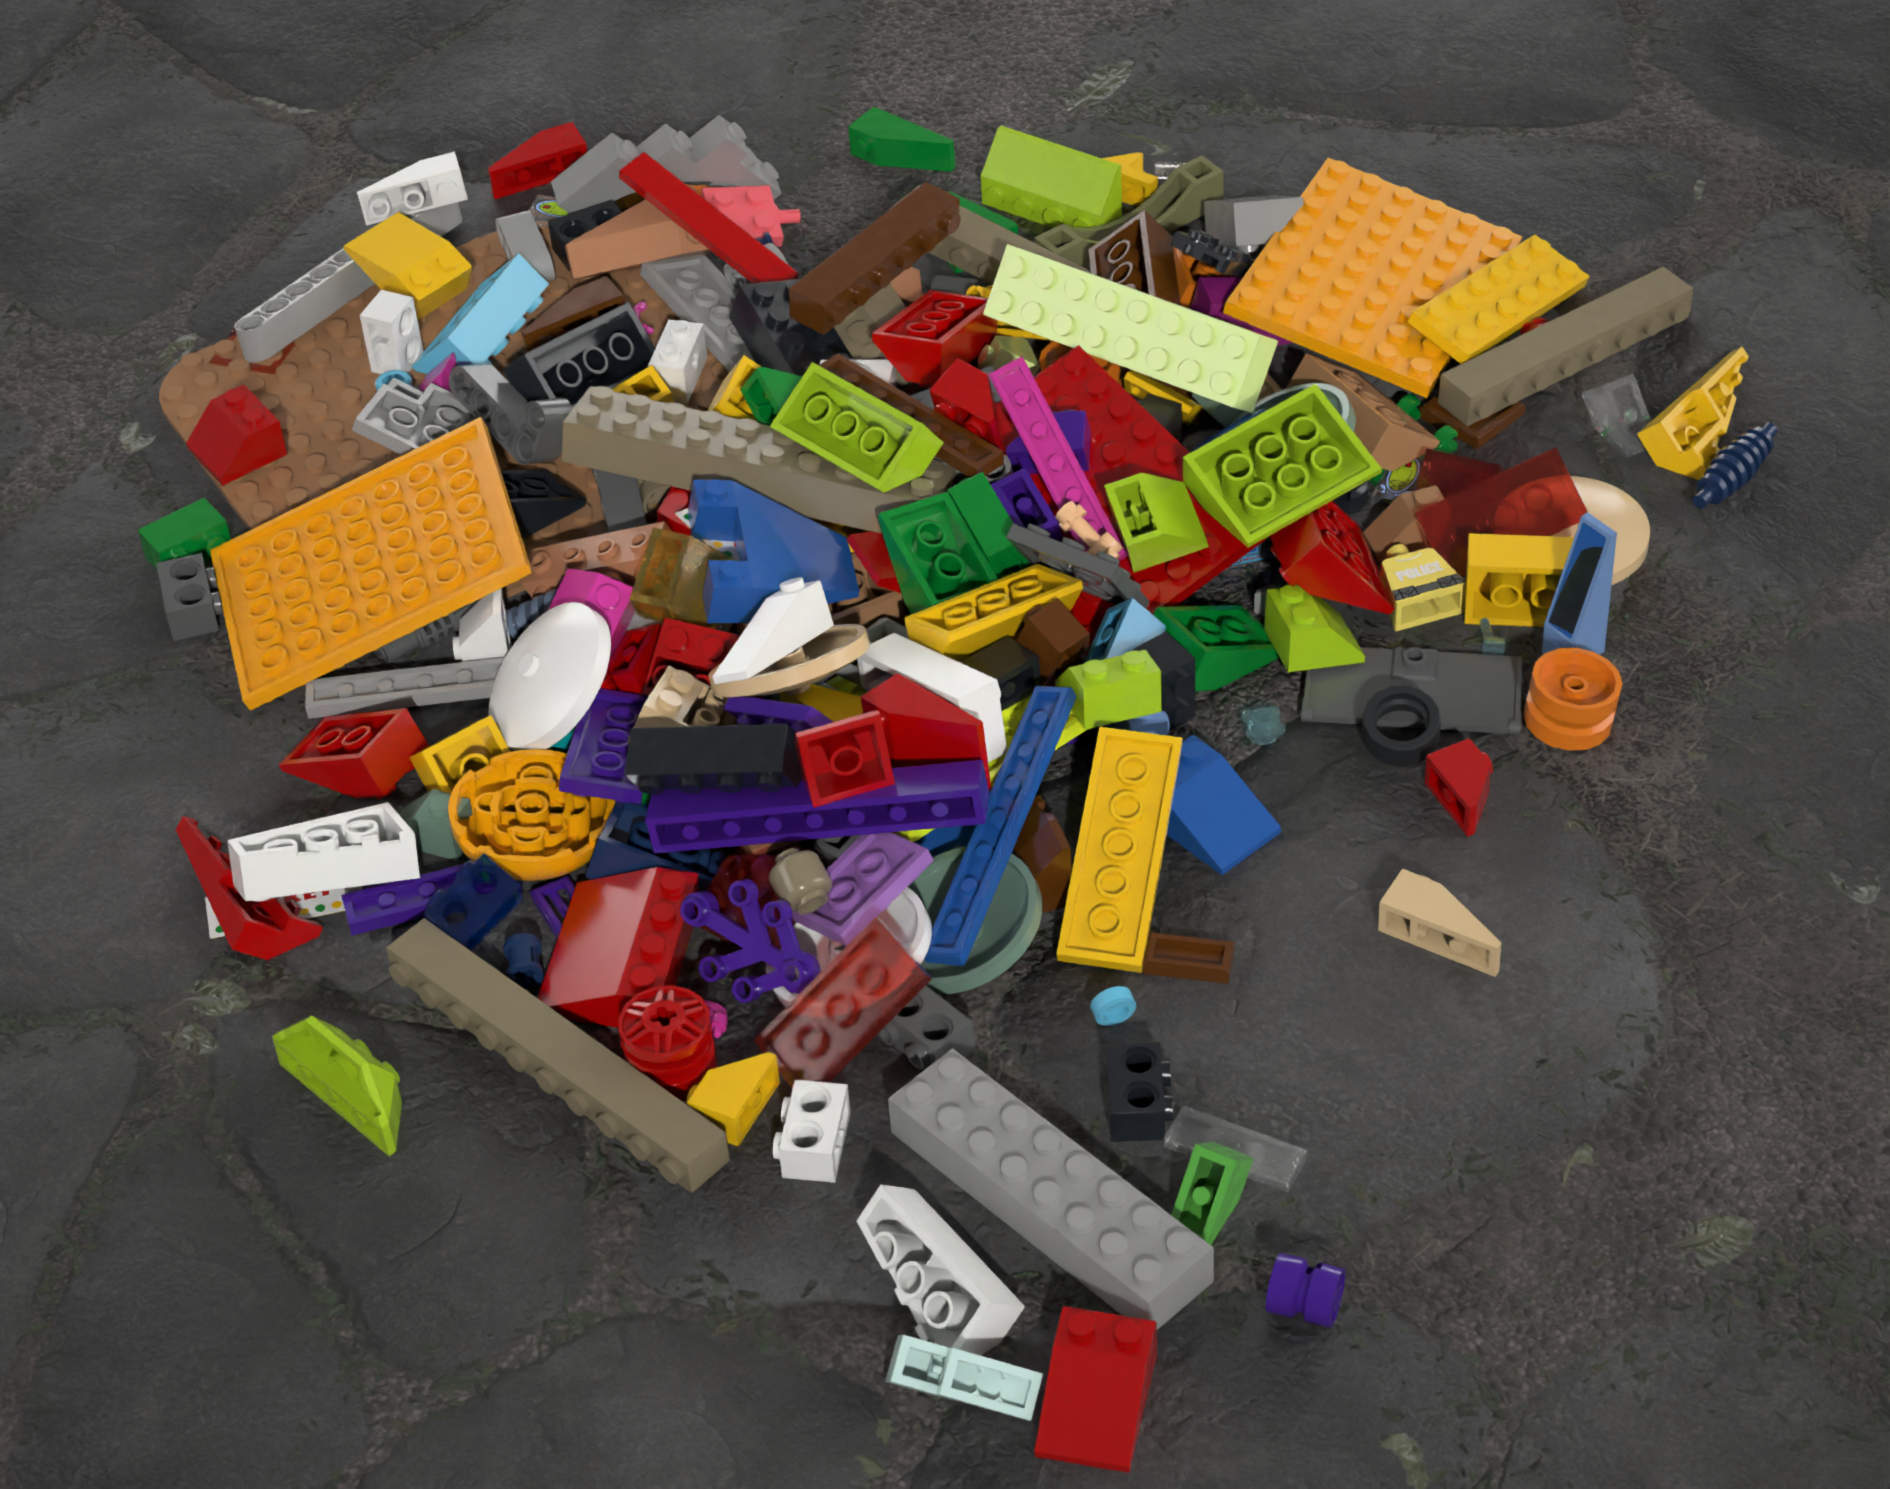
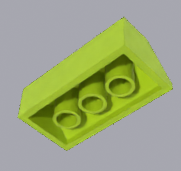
M1000 126L997 129L981 173L982 204L1052 228L1061 224L1089 228L1105 225L1122 217L1120 164L1008 127Z
M813 362L770 425L773 430L882 493L922 476L944 443L923 423Z

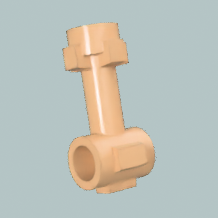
M1070 501L1057 512L1055 518L1060 522V528L1066 533L1072 529L1090 547L1086 551L1087 553L1096 556L1098 551H1101L1116 559L1120 557L1118 553L1124 547L1108 531L1100 536L1083 518L1087 511L1080 504L1076 505L1073 501Z

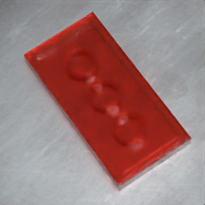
M1557 447L1415 512L1414 517L1429 548L1435 549L1463 578L1466 576L1469 533L1553 536L1579 524L1581 516L1588 511Z
M875 917L753 1041L763 1053L769 1052L776 1055L778 1072L792 1089L795 1080L829 1083L932 978L885 923Z

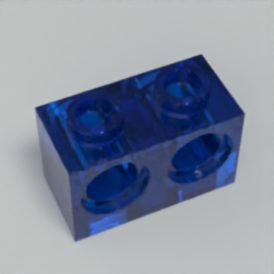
M484 853L475 862L470 860L465 863L456 874V881L446 891L443 889L437 891L426 904V920L470 951L523 900L521 885ZM482 883H491L496 886V889L489 894H479L475 891L476 887ZM453 912H461L467 916L463 922L458 924H451L445 920Z

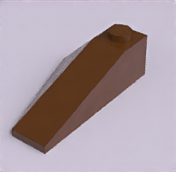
M1037 796L1034 798L1011 854L1022 860L1032 873L1041 891L1042 913L1066 906L1071 879V849L1056 817L1052 812L1045 813L1044 800L1041 796Z

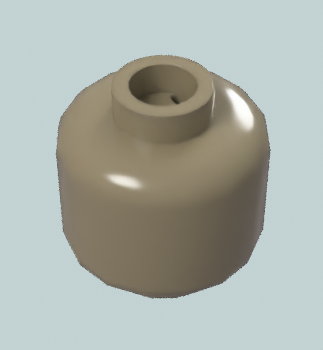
M791 848L776 857V865L771 869L768 876L769 881L778 899L786 901L791 906L792 912L797 911L801 915L809 914L821 908L828 901L832 881L817 853Z

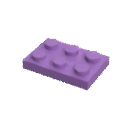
M894 833L861 835L826 869L832 881L828 901L821 908L809 914L801 915L797 911L792 912V920L847 947L934 860L927 848Z

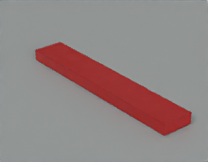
M645 152L619 170L620 180L751 283L798 280L799 273Z

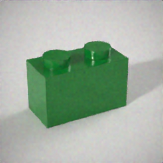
M205 498L138 529L145 558L156 570V563L202 553L205 563L212 559L211 549L231 540L226 520Z

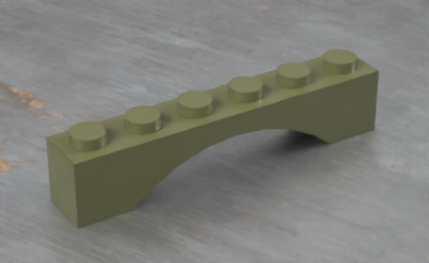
M1201 155L1175 168L1150 198L1120 219L1105 225L1089 228L1061 224L1034 237L1035 244L1091 271L1088 250L1143 210L1168 233L1205 215L1204 201L1224 199V171Z

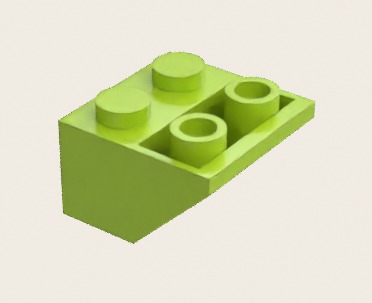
M1139 473L1104 485L1111 514L1133 572L1209 547L1184 482Z

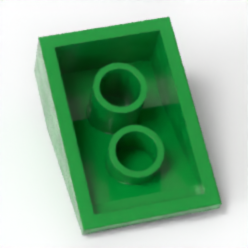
M948 492L879 513L877 518L904 603L911 615L998 580Z
M1241 605L1157 607L1154 612V616L1167 626L1165 632L1195 657V693L1197 691L1217 690L1280 658L1264 630L1265 626Z

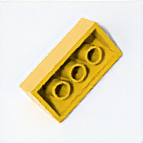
M1035 564L905 617L908 639L958 662L971 657L1006 636L1014 639L1025 625L1023 621L1025 615L1039 604L1045 607L1058 598L1070 612L1083 590L1082 580L1043 565Z

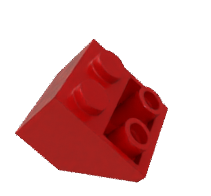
M957 358L929 390L934 410L1004 451V455H1006L1001 420L988 374Z
M665 617L642 694L650 696L668 666L686 671L695 679L711 686L708 677L709 673L723 662L740 636Z

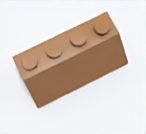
M1306 353L1286 387L1287 389L1302 384L1324 383L1342 390L1356 414L1355 435L1383 469L1394 471L1437 448L1440 443L1435 436L1360 373L1350 368Z

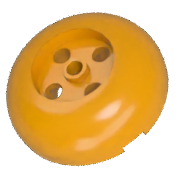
M528 749L490 758L491 764L477 772L470 769L457 782L450 795L448 814L450 828L456 843L463 853L476 865L492 874L507 879L540 881L571 873L591 860L598 838L615 806V801L592 796L581 797L573 793L559 791L560 775L567 753L553 750ZM462 797L470 799L473 813L465 820L458 818V809Z

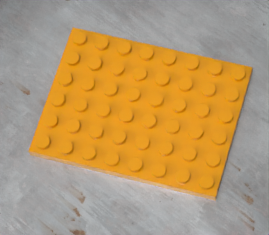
M1327 158L1300 196L1303 197L1301 208L1281 232L1273 234L1227 299L1223 313L1427 398L1452 357L1408 323L1412 311L1519 245L1523 236L1513 233L1508 228L1498 227L1483 221L1473 214L1451 208L1441 201L1432 200L1414 193L1407 187H1400L1382 180L1375 174H1368L1350 167L1343 161Z
M481 417L210 550L242 701L250 711L532 573L488 428Z

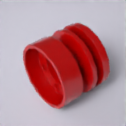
M673 985L650 988L638 993L625 1004L618 1017L619 1037L624 1060L676 1098L685 1102L690 1089L694 1085H699L708 1070L717 1068L716 1050L712 1037V1024L708 1006L702 997L690 989Z

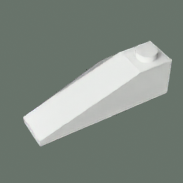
M799 577L779 584L781 590L765 599L712 676L714 683L719 684L749 679L834 626L821 581L804 583L803 578Z

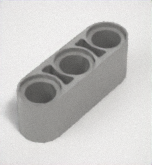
M528 210L495 218L499 240L508 261L519 253L547 282L554 281L555 271L551 256L531 211Z

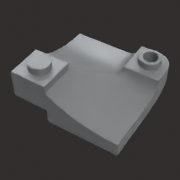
M393 377L388 385L383 384L357 416L352 431L400 455H404L476 418L460 403L453 393L433 383H430L425 391L422 392Z

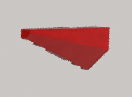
M182 816L175 830L232 950L269 960L319 937L324 927L317 921L298 917L297 915H299L301 907L294 902L289 901L285 905L280 897L259 902L245 901L233 884L230 855L220 851L222 842L213 836H210L207 840L197 828L198 822L195 819Z

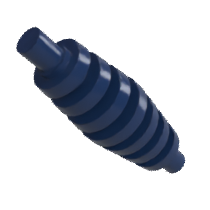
M1770 422L1765 423L1762 427H1752L1723 447L1697 482L1696 488L1698 493L1692 499L1693 504L1700 509L1705 508L1709 503L1719 504L1748 483L1773 449V437L1777 434V427Z

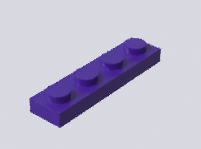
M469 862L422 874L417 879L395 881L341 896L351 935L353 936L516 894L513 879L497 876L482 869L474 862Z

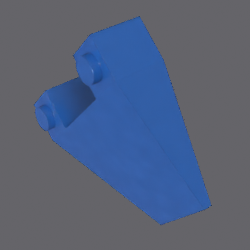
M693 480L688 508L692 541L704 542L702 539L733 541L736 543L739 561L708 560L702 593L707 623H750L765 599L781 590L779 584L799 577L803 578L804 583L820 580L827 604L859 596V587L847 537L732 480Z

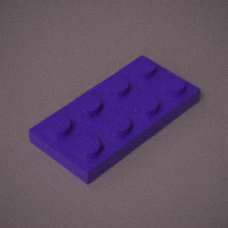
M599 689L591 706L576 725L560 775L559 791L573 793L581 797L592 796L611 799L619 803L641 804L644 793L639 791L638 787L624 774L629 746L627 741L630 731L634 727L641 709L649 696Z

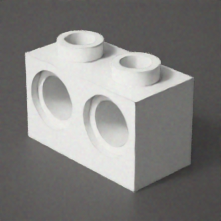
M381 290L360 314L371 372L382 375L387 371L401 370L409 373L413 363L424 352L413 297Z
M804 1080L794 1081L791 1097H784L782 1103L781 1121L784 1124L783 1132H776L773 1142V1158L780 1159L782 1178L835 1183L851 1113L848 1084Z

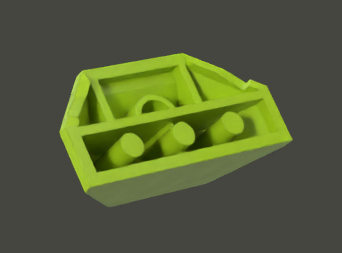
M309 1016L278 1031L272 1036L279 1064L385 1154L391 1156L396 1152L402 1100L398 1088L400 1077L391 1064L386 1061L379 1062L372 1056L369 1048L360 1039L353 1040L341 1029L314 1016Z

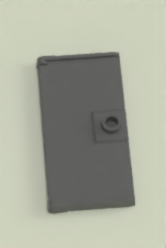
M1360 647L1365 655V663L1307 670L1302 709L1299 712L1301 722L1362 725L1366 704L1378 691L1390 686L1407 685L1421 689L1433 698L1440 710V730L1520 735V732L1523 730L1520 711L1523 656L1439 652L1436 649H1421L1418 647H1395L1393 649ZM1392 711L1383 715L1377 722V726L1426 729L1422 718L1415 713L1407 711Z

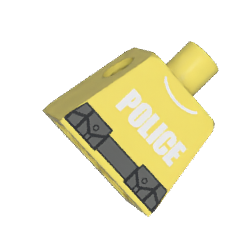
M1397 544L1387 551L1386 559L1381 562L1380 575L1395 608L1392 613L1388 614L1395 632L1465 613L1466 582L1435 549L1425 548L1409 552L1405 545Z

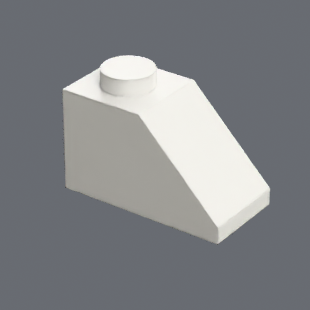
M498 589L483 597L460 619L459 636H453L455 660L461 659L462 662L507 656L512 648L502 589Z

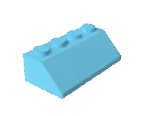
M518 253L477 287L411 367L416 372L428 374L451 353H455L457 366L479 363L491 364L488 360L491 354L496 356L509 343L505 338L507 334L513 335L524 325L527 320L523 315L526 312L530 314L542 303L544 299L540 294L549 283Z

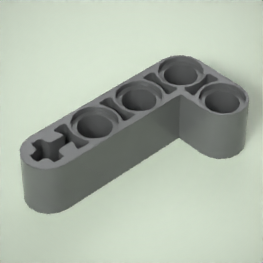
M490 363L462 365L452 368L449 375V386L453 395L476 419L482 418L488 428V432L518 463L528 465L555 461L562 453L563 421L572 411V405L567 399L552 398L528 402Z
M591 468L597 483L607 533L647 525L637 479Z

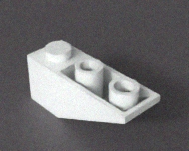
M455 152L421 160L357 192L366 226L382 222L397 212L406 216L468 200Z

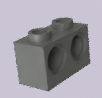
M202 553L156 563L165 612L173 641L219 631L216 615L224 613L218 591L211 593L212 590L218 589L213 567L205 568Z
M911 976L897 991L875 1004V1028L878 1036L885 1044L889 1046L894 1045L903 1052L917 1069H927L952 1048L964 1058L975 1051L973 1021L914 976Z

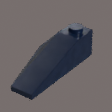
M616 802L598 838L585 876L590 879H598L655 867L699 873V892L708 891L717 898L718 903L733 904L728 895L729 887L732 883L744 879L752 880L758 888V894L763 885V882L758 883L747 865L724 851L714 853L709 849L654 853L645 821L649 805L642 802L641 804ZM742 886L740 889V894L742 898L745 900L747 897V893L745 888Z

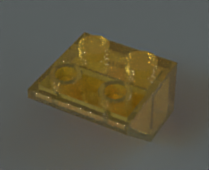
M653 527L629 600L639 617L663 622L666 617L715 629L717 623H707L702 597L708 560L736 561V559L690 535Z

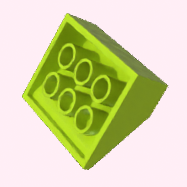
M1316 383L1183 457V482L1203 509L1247 548L1382 473L1380 465Z

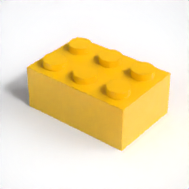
M1469 533L1464 624L1544 627L1574 537Z

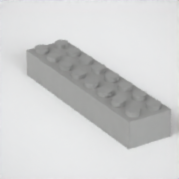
M953 1048L888 1098L890 1127L893 1135L1122 1316L1157 1321L1158 1330L1214 1282V1248Z

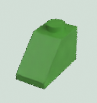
M1214 1141L1195 1144L1171 1216L1211 1245L1240 1200L1254 1158Z

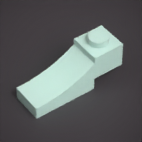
M898 1335L885 1382L1031 1421L1043 1373L953 1347L948 1348L907 1335Z

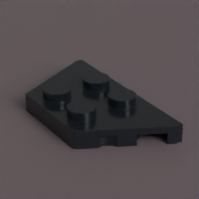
M1190 228L1188 233L1176 231L1170 245L1189 254L1193 258L1216 267L1215 270L1224 275L1244 277L1254 261L1250 260L1251 255L1234 246L1229 247L1224 244L1220 246L1218 245L1220 239L1201 230L1199 232Z

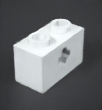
M668 320L648 364V367L651 365L654 367L669 388L674 402L688 404L708 358L704 324L684 320Z

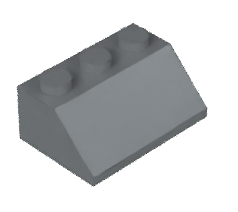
M1270 195L1204 201L1206 233L1220 239L1218 242L1220 246L1222 244L1229 247L1234 246L1245 252L1260 251L1259 244H1267L1273 234L1281 232L1301 208L1303 197Z

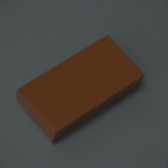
M1150 932L1143 962V974L1229 984L1235 954V942Z

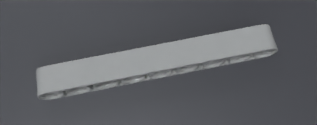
M459 202L406 215L409 219L440 237L458 226L463 220ZM341 249L235 323L234 328L244 359L248 362H260L272 357L375 283L345 250Z

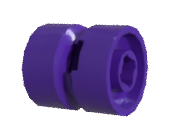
M1282 1252L1279 1253L1267 1290L1266 1312L1288 1318H1293L1299 1312L1303 1314L1305 1322L1332 1328L1344 1291L1345 1268L1322 1262L1311 1268L1306 1258Z

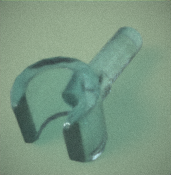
M1487 618L1481 619L1480 627L1483 634L1482 654L1504 656L1506 637L1494 636L1489 620Z

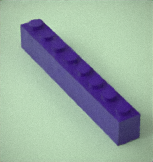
M983 760L892 768L895 784L813 808L803 780L797 787H781L779 792H765L757 788H742L741 792L726 793L718 789H703L699 794H688L678 789L664 790L662 794L651 796L645 821L654 853L986 824L990 794Z

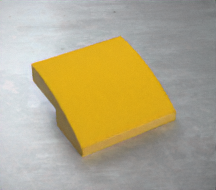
M1133 370L1127 372L1124 377V386L1128 393L1190 426L1193 423L1198 426L1203 419L1205 409L1202 405L1151 377Z

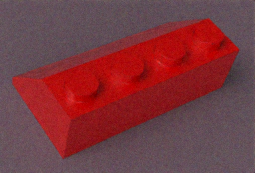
M929 290L872 333V341L906 381L919 383L920 387L929 389L932 388L957 358L970 364L980 355L986 345L992 343L995 335L997 336V320L983 315L988 298Z

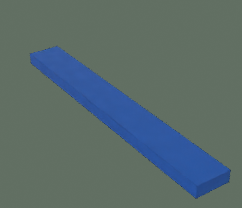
M1035 686L990 791L986 824H977L932 927L931 943L924 958L927 963L965 966L1077 698L1072 687Z

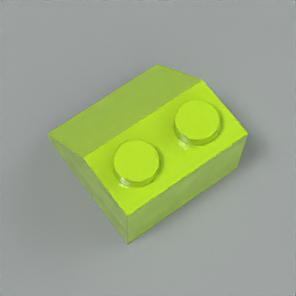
M1285 585L1282 588L1267 590L1264 630L1287 672L1365 663V655L1343 617L1322 598L1309 595L1298 585L1294 587Z
M1146 650L1128 651L1120 656L1103 660H1090L1082 665L1069 667L1055 681V687L1073 688L1077 698L1071 711L1084 730L1162 712L1161 670Z

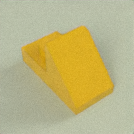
M1137 152L1102 158L1121 165L1122 202L1139 207L1158 189V177L1143 172V153Z

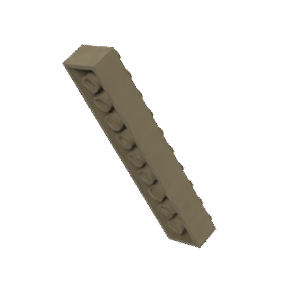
M590 386L563 421L562 462L690 491L692 490L693 480H732L805 517L881 534L882 530L877 518L879 513L948 492V489L955 486L956 469L944 465L938 460H932L922 476L882 493L778 433L770 426L759 424L755 420H740L722 416V414L716 411L695 410L686 408L680 403L659 402L650 400L644 395L623 394L602 386Z

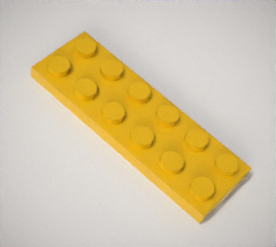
M1533 235L1412 311L1408 323L1457 362L1463 364L1488 351L1520 330L1525 323L1532 322L1533 319L1543 315L1584 288L1590 276L1583 272L1576 263L1566 259L1553 249L1547 241Z
M1099 727L1056 953L1057 961L1142 973L1181 757L1182 737Z

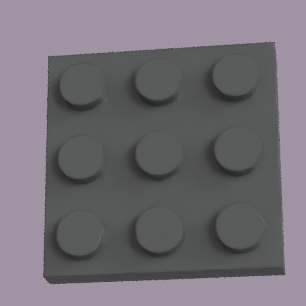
M1012 524L1006 539L1032 566L1040 564L1082 580V592L1117 605L1134 598L1147 609L1150 601L1140 591L1142 586L1130 579L1131 574L1118 566L1120 561L1115 557L1098 551L1096 556L1084 552L1085 547L1069 538L1064 537L1061 542L1049 538V532L1033 524H1028L1027 528Z

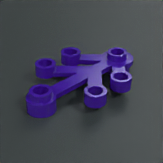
M749 879L732 883L728 891L729 899L735 906L741 907L747 924V930L719 912L718 900L712 893L700 891L691 893L684 898L680 913L685 922L693 927L706 925L743 948L724 956L715 954L704 957L699 964V973L705 981L714 982L721 980L727 976L728 972L764 961L777 970L758 978L753 975H747L736 979L732 986V992L737 1001L741 1003L757 1000L761 993L782 986L792 993L801 994L810 991L816 985L821 972L819 962L812 954L800 949L791 921L792 909L786 901L776 900L768 902L761 912L757 900L758 888L756 884ZM742 886L745 888L747 893V897L745 900L742 898L740 894V889ZM694 904L698 908V916L695 913ZM775 907L780 911V920H777L774 916ZM765 923L770 927H776L782 950L772 945ZM711 962H714L717 967L716 975L711 970ZM795 966L799 970V978H797L795 974ZM745 982L750 987V995H747L744 991Z

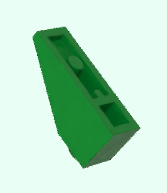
M872 107L848 126L850 154L874 165L948 172L955 169L954 140L879 108Z

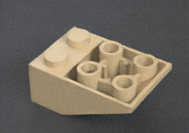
M668 666L644 703L633 728L736 725L737 718L724 710L729 697L715 695L711 686L695 679L686 671Z

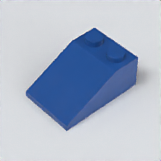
M1192 735L1182 742L1167 835L1222 876L1280 834L1281 826L1225 758L1199 738Z

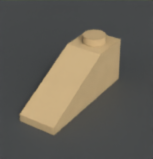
M1402 869L1379 902L1378 931L1496 977L1500 967L1502 943L1441 883L1433 881L1426 876Z

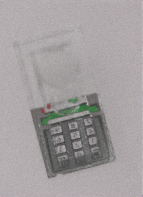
M1634 374L1582 392L1594 428L1624 458L1646 450L1637 433L1649 424L1651 419Z

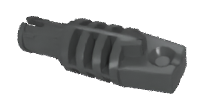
M476 600L445 617H441L410 634L380 647L378 650L387 663H390L415 648L425 650L430 647V644H436L440 639H445L450 634L457 633L459 631L460 619L478 601Z

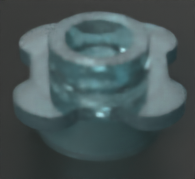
M1274 706L1245 710L1241 714V721L1247 725L1246 737L1260 745L1275 742L1278 737L1285 733L1286 729L1285 725L1280 723L1281 711Z

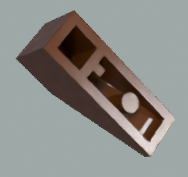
M607 276L573 289L521 331L527 352L625 304L622 293Z

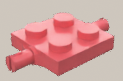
M770 186L702 188V198L752 237L759 238L762 237L763 233L769 232L775 246H782L784 235L780 224L800 223L799 209L779 210L774 203Z

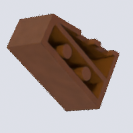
M1058 598L1045 607L1042 604L1035 606L1023 618L1025 625L1014 637V640L1039 656L1042 685L1055 687V681L1069 667L1084 663L1086 659L1084 653L1089 650L1090 633Z

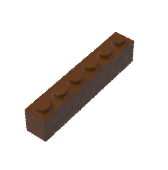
M924 182L789 288L790 318L823 335L836 325L841 324L848 315L858 307L863 306L869 298L882 288L887 287L894 278L904 270L909 269L914 262L927 252L932 251L939 242L957 230L961 220L959 215L960 198L930 183Z

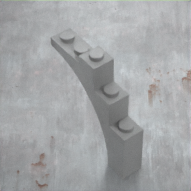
M720 115L716 116L690 138L683 131L677 132L665 123L637 147L627 139L624 141L614 133H610L551 181L558 206L569 214L611 199L616 201L636 192L619 179V170L645 152L682 182L709 181L731 184L737 187L770 186L773 200L782 194L777 182L779 175L776 169L769 162L763 163L756 158L755 154L746 146L744 142L746 135L737 123H730Z

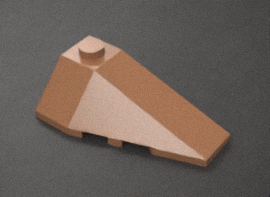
M692 185V186H688V187H690L692 190H694V191L696 192V190H695V188L693 187V185ZM646 199L565 245L572 280L640 268L642 263L700 254L708 255L712 252Z

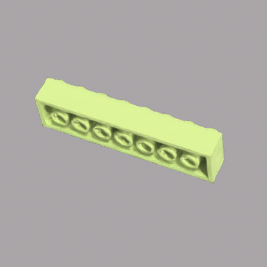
M1009 244L1006 246L983 312L985 316L1072 348L1079 345L1090 355L1251 413L1254 411L1278 344V340Z

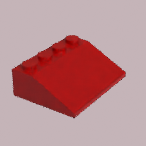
M1330 501L1268 536L1274 544L1270 547L1271 551L1282 565L1279 568V572L1292 587L1298 584L1309 595L1385 614H1390L1395 610L1360 526L1335 502Z
M655 867L577 882L537 999L567 1020L619 1028L618 1017L625 1004L635 995L653 987L676 986L694 928L683 920L680 908L687 895L699 892V873ZM694 904L695 913L698 915V908Z

